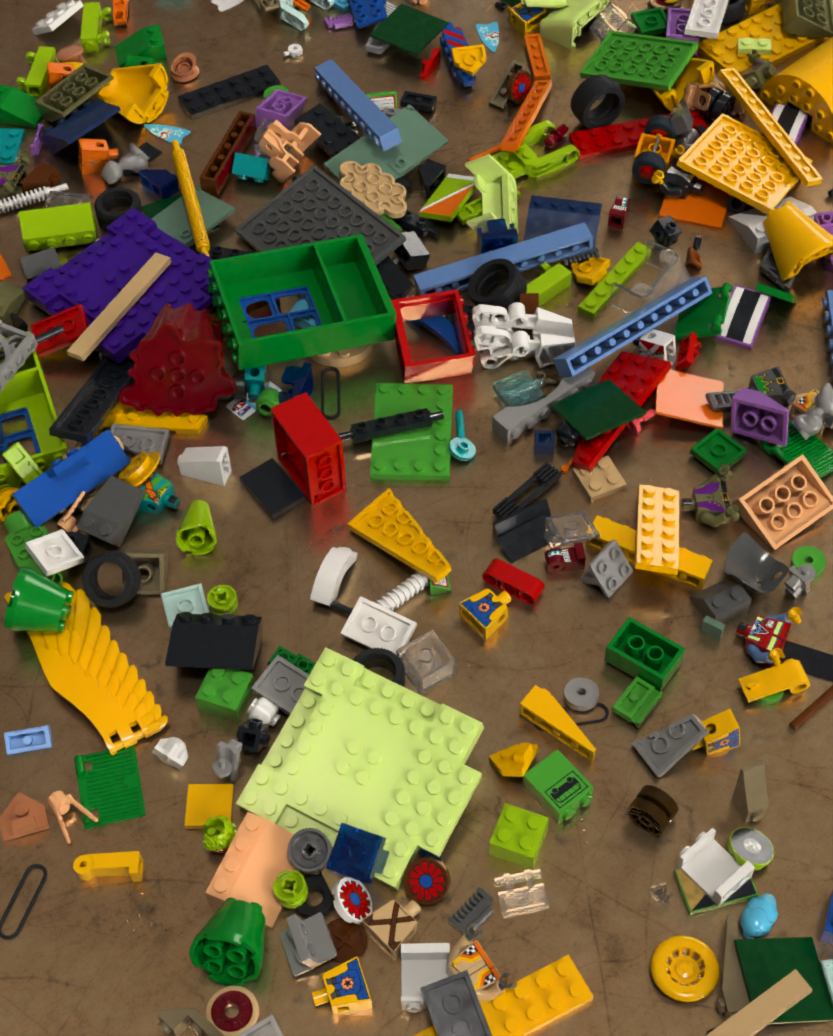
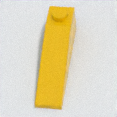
M535 685L521 701L519 714L592 763L595 758L596 748L551 693Z

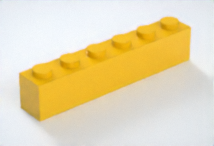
M597 515L587 532L586 545L601 551L611 540H616L628 562L635 564L636 530L627 525L611 521L609 518ZM679 547L678 574L656 573L702 590L711 572L713 560L704 555L691 552L686 548Z

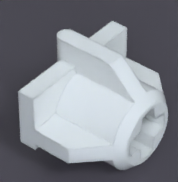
M177 737L160 739L152 751L162 762L169 766H174L178 770H181L188 759L186 744Z

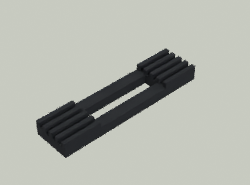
M546 461L517 490L493 508V514L502 519L528 507L561 478L562 472H558V469L555 470V467H551L552 465H548ZM537 481L541 483V485L534 492H532L525 500H523L519 505H515L514 501H516L522 494H524L531 486H533Z

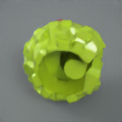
M221 815L208 818L202 828L204 832L202 846L212 853L227 851L237 833L235 824L227 817Z

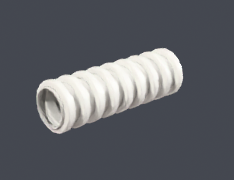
M417 571L410 578H407L405 582H401L395 589H392L390 593L387 592L380 600H376L375 603L394 611V609L399 608V605L402 606L404 602H407L409 598H413L414 594L417 595L419 591H423L424 587L427 588L429 580Z

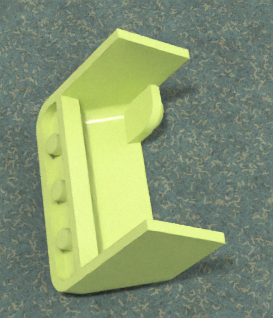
M490 154L466 162L465 167L474 174V187L482 193L483 215L466 221L467 225L481 237L508 239L517 237L519 234L517 185L514 177Z

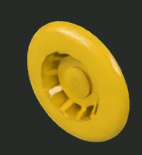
M152 451L136 455L121 470L119 478L135 487L139 486L156 469L160 461V453Z
M679 935L670 937L657 946L651 958V974L654 982L664 994L678 1001L693 1002L705 998L714 990L719 979V964L714 952L703 941L691 936Z

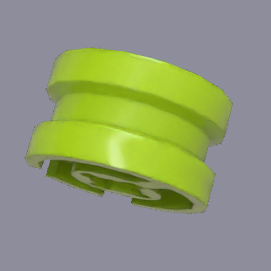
M218 585L209 591L207 602L209 610L213 615L234 614L237 611V595L231 586Z
M285 870L276 876L277 879L273 882V891L277 901L286 908L301 906L306 901L309 891L304 876L296 870ZM290 886H293V890H292V891H290V889H287V888L290 887Z

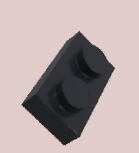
M405 91L400 101V107H406L410 104L416 110L433 112L437 103V96Z

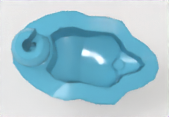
M765 893L759 897H753L742 911L740 922L745 938L753 939L754 937L764 936L771 931L772 925L778 918L777 903L772 894Z

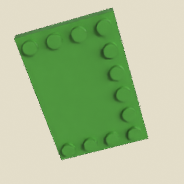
M609 31L580 71V77L588 79L591 76L603 74L618 84L669 91L699 48L698 42Z
M376 383L374 419L425 408L431 413L443 411L444 419L433 421L432 426L372 439L370 479L450 481L451 453L449 451V444L451 442L453 384Z

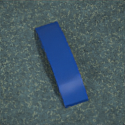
M442 315L409 321L417 328L422 325L444 341V347L454 354H461L455 325Z

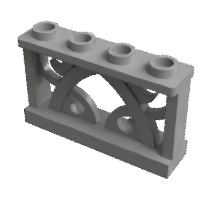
M0 320V351L4 349L5 362L0 364V393L37 347L33 333H27L2 323V320ZM4 335H8L10 337L6 340ZM15 340H20V341H22V342L19 344V342H13V341H15Z

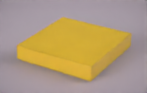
M188 784L185 829H202L208 818L220 815L232 821L234 784Z

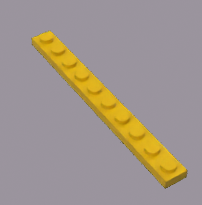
M734 67L720 69L718 76L806 187L821 184L823 178Z

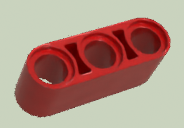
M493 559L482 574L483 580L490 586L502 592L506 591L510 596L529 605H533L545 588L544 583L540 579L500 559Z

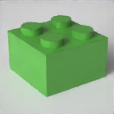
M209 668L195 696L198 711L239 723L253 694L251 689L255 684L253 674L239 669Z

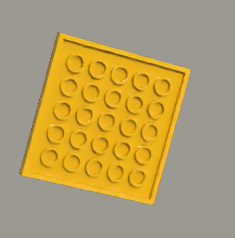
M724 113L712 123L680 157L676 166L757 208L762 213H767L769 210L776 208L799 180V177L766 135ZM806 157L808 161L812 164L813 160Z

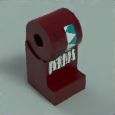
M616 197L614 205L609 211L608 226L624 228L631 199ZM620 218L621 222L616 223L613 219Z
M575 543L574 547L551 548L544 554L547 570L550 572L585 569L586 557L583 543Z

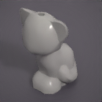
M131 142L128 148L130 152L123 156L118 163L111 160L108 161L103 167L101 176L108 184H115L122 178L124 170H130L134 173L144 172L148 167L147 160L149 157Z
M830 383L822 386L819 394L816 395L815 408L808 410L805 414L798 415L791 421L805 440L822 429L824 414L833 415V388Z

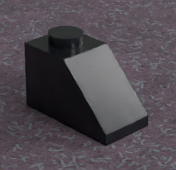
M427 159L418 169L419 182L426 199L429 200L446 177V165Z

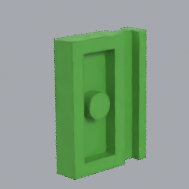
M636 676L613 705L612 712L630 723L633 722L639 728L661 700L663 692L657 691L654 686Z

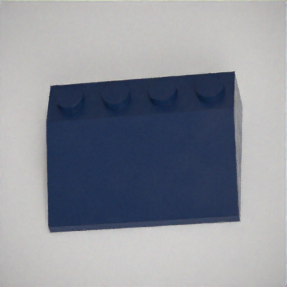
M89 100L82 105L84 109L81 111L78 109L74 110L69 114L71 116L69 119L66 120L64 117L56 122L58 126L55 128L52 126L48 127L43 131L45 134L40 138L53 155L121 110L120 107L100 100H96L93 103Z
M531 195L524 241L585 222L593 236L594 249L596 248L601 220L602 204Z

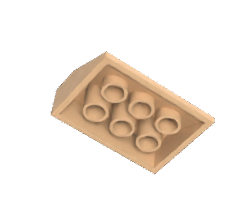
M802 454L733 501L732 504H736L739 507L740 511L738 513L742 519L774 551L832 510L833 496Z
M247 812L205 892L208 903L217 908H220L227 898H235L236 900L248 903H258L262 907V913L266 919L265 927L273 930L283 909V906L277 901L274 894L273 882L276 881V876L285 870L300 872L291 863L288 856V844L293 834L268 819ZM310 847V850L306 852L308 855L310 854L312 847ZM290 886L287 889H290V891H292L293 886Z

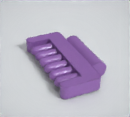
M351 12V15L350 13L344 14V17L340 15V18L339 16H336V18L332 17V19L324 18L327 28H334V30L351 27L353 23H356L353 12Z
M38 123L36 136L33 144L30 145L31 156L37 157L43 144L40 137L44 135L43 124Z

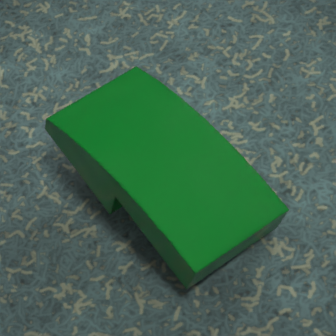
M279 645L267 665L269 666L274 658L279 655L310 675L316 663L300 653L296 656Z

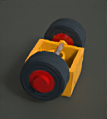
M654 115L648 120L634 155L632 173L638 181L645 184H654L651 181L654 172L661 170L665 173L673 159L671 153L675 149L676 132L670 121L671 118L666 115Z

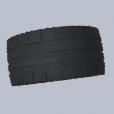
M599 74L589 77L578 86L572 96L570 106L575 117L585 127L593 129L608 126L617 119L624 107L625 95L610 77ZM606 94L604 100L596 108L590 110L593 103L599 97Z
M497 258L477 268L469 279L467 291L475 306L479 304L499 306L505 308L508 313L509 305L519 302L520 294L526 293L527 284L521 272L511 261ZM503 280H508L499 292L486 296L494 285Z

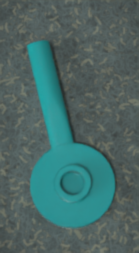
M457 410L455 412L457 437L451 440L449 451L456 459L469 461L474 457L476 448L471 441L465 438L463 411Z

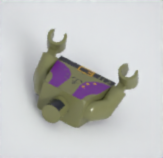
M753 49L752 54L748 53V61L754 64L740 74L753 90L763 86L770 78L776 75L777 70L769 60H764L761 57L758 58L757 50Z
M27 151L20 153L19 159L14 164L0 165V199L10 197L12 200L13 195L15 199L17 198L16 194L20 195L22 191L20 182L27 176L25 165L29 164V159L31 158Z
M728 464L720 466V474L716 473L705 482L695 486L692 498L681 500L682 511L693 510L697 522H703L712 527L729 524L730 518L734 521L740 518L738 513L740 509L736 504L730 505L726 482L722 480L723 478L731 479L733 477Z

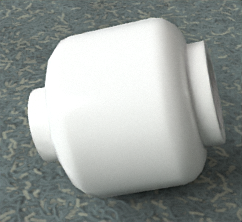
M265 697L255 698L246 712L249 714V720L251 718L260 719L263 721V724H269L272 727L277 724L281 717L278 715L279 707Z

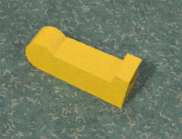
M140 851L80 855L74 860L73 869L82 881H89L94 877L130 875L133 882H141L144 859Z

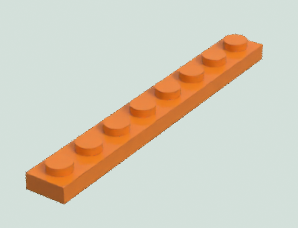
M535 80L500 144L501 151H518L552 88L551 80Z

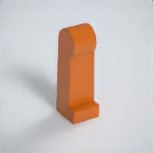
M113 0L115 26L127 25L128 4L130 0Z

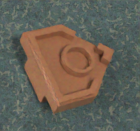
M20 792L16 794L0 816L4 841L50 829L45 805Z

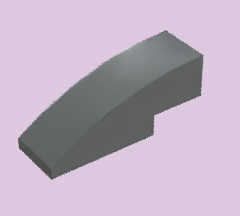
M680 100L670 113V121L676 135L690 131L693 125V117L686 101Z

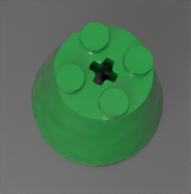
M21 568L12 587L9 605L6 607L4 628L12 631L63 633L66 624L64 619L69 618L72 608L68 603L71 604L74 592L30 568Z
M227 898L225 903L222 904L196 935L191 944L189 956L194 967L199 966L210 974L208 979L227 986H243L244 982L252 979L256 980L263 965L266 919L262 913V907L255 902L248 903L236 900L235 898Z

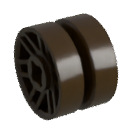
M645 785L628 807L627 814L639 828L649 834L660 836L669 826V822L673 820L679 809L673 798L666 792L655 786Z

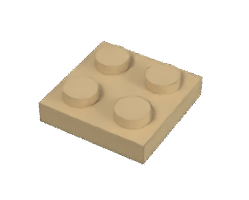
M609 456L602 457L591 472L576 467L572 469L573 476L590 502L625 490L627 487L625 480Z

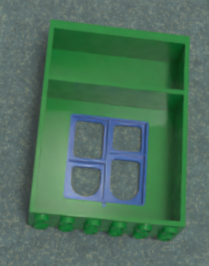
M363 234L209 261L210 269H207V276L210 281L207 283L209 294H213V306L218 309L217 317L219 321H222L223 335H227V347L232 349L231 358L233 363L237 364L239 370L394 340L397 314ZM299 294L306 295L310 309L284 314L279 312L275 301L277 298ZM261 301L268 303L272 316L252 318L246 312L247 307L252 303ZM308 316L315 318L317 326L299 330L295 329L294 319ZM284 322L286 324L288 332L257 338L254 335L255 329L261 325Z

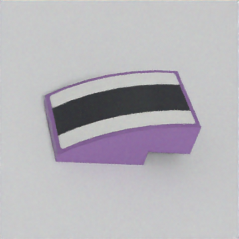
M776 103L771 114L797 145L809 114L799 108Z
M735 285L730 296L724 324H720L722 333L721 335H716L715 338L751 349L762 326L764 316L770 304L771 295Z

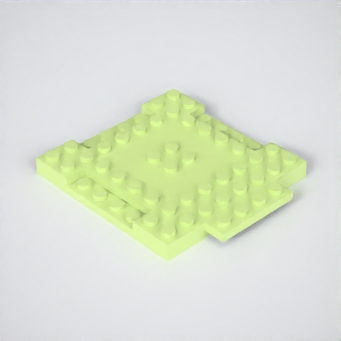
M325 647L304 684L305 689L263 763L257 765L236 805L246 812L270 820L293 835L305 828L320 830L327 836L333 847V858L339 861H346L354 869L398 891L403 882L405 870L414 861L420 848L438 858L440 857L476 789L482 773L465 765L477 743L484 726L482 722L443 703L440 705L365 669L364 665Z

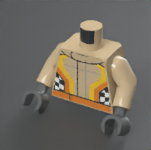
M786 389L781 398L786 399L788 404H792L790 417L795 419L798 415L805 414L808 410L815 408V397L820 391L813 389L809 393L796 395L794 391ZM824 414L822 419L823 427L817 434L821 435L827 426L833 429V415Z
M474 922L467 925L466 933L453 946L447 959L446 973L450 977L467 970L479 1002H490L503 994L505 988L515 989L517 983L512 982L508 985L507 979L512 977L513 974L504 973L501 976L477 940L473 942V938L480 937L483 934V929L478 930L476 934L472 932V927L476 924Z

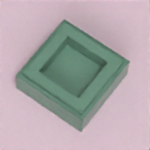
M706 615L702 621L700 632L720 641L723 637L725 624Z

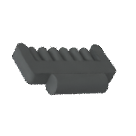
M598 248L564 258L563 263L566 266L568 262L585 260L586 257L589 259L590 256L592 258L594 256L599 258Z
M480 887L477 888V894H473L474 898H469L471 903L466 901L465 906L462 905L461 910H457V914H453V917L448 918V923L461 934L466 932L468 924L476 922L472 927V932L475 933L494 913L490 907L493 904V898Z

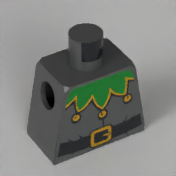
M779 366L751 376L748 389L762 392L783 407L789 406L787 400L781 398L789 387Z

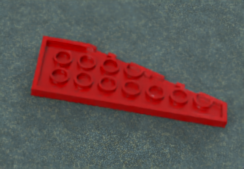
M621 351L602 375L600 383L610 379L641 407L672 366L670 361ZM628 423L589 440H585L581 436L572 461L574 467L591 472Z

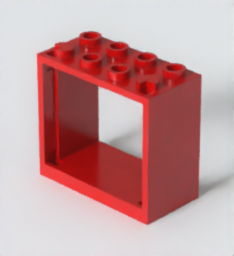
M458 289L391 300L397 314L394 339L404 383L412 384L472 374V366H475L474 357H476L475 346H471L472 333L471 329H467L468 316L466 312L463 313L464 299L462 296H459ZM452 314L461 355L412 362L403 322Z
M305 392L271 408L277 458L294 483L306 495V499L311 507L346 491L342 439L309 395Z

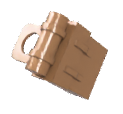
M687 83L681 100L686 101L690 110L706 111L711 99V95L708 92L716 86L710 83ZM706 98V103H705V105L702 106V103H703L704 99Z

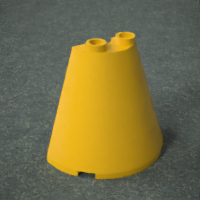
M691 58L669 91L650 89L664 107L672 112L683 98L684 88L687 83L713 82L714 62Z
M160 63L114 68L110 72L114 79L95 94L102 101L120 107L121 110L118 113L128 121L136 124L150 123L161 114L166 105L169 93L167 91V83H169L167 73Z
M790 201L777 210L773 208L766 213L767 218L763 221V225L782 281L798 275L803 265L822 256L829 260V257L833 256V235L792 205Z

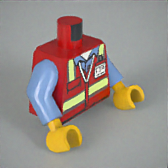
M792 607L788 613L773 616H756L752 626L740 622L736 634L746 637L744 650L748 652L756 663H767L774 667L781 663L779 658H785L782 648L789 635L792 625L790 624L791 621L794 624H799L801 622L799 615L803 613L799 607Z

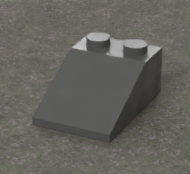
M110 476L85 508L76 528L121 547L146 491Z

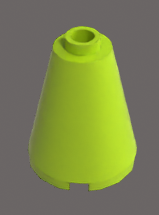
M195 500L190 503L177 530L175 540L181 551L186 552L187 550L196 556L205 555L211 552L217 543V534L210 507L203 500Z

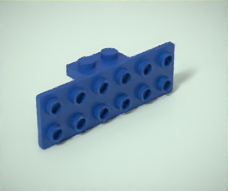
M349 0L358 29L380 22L388 17L384 7L387 4L386 0Z
M110 430L104 431L78 450L76 447L65 453L67 455L66 458L63 460L60 458L49 464L51 466L50 469L12 494L34 527H39L75 502L82 491H85V494L130 463L129 458Z

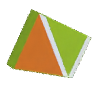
M449 173L419 211L420 217L452 222L476 190L473 184L474 177Z

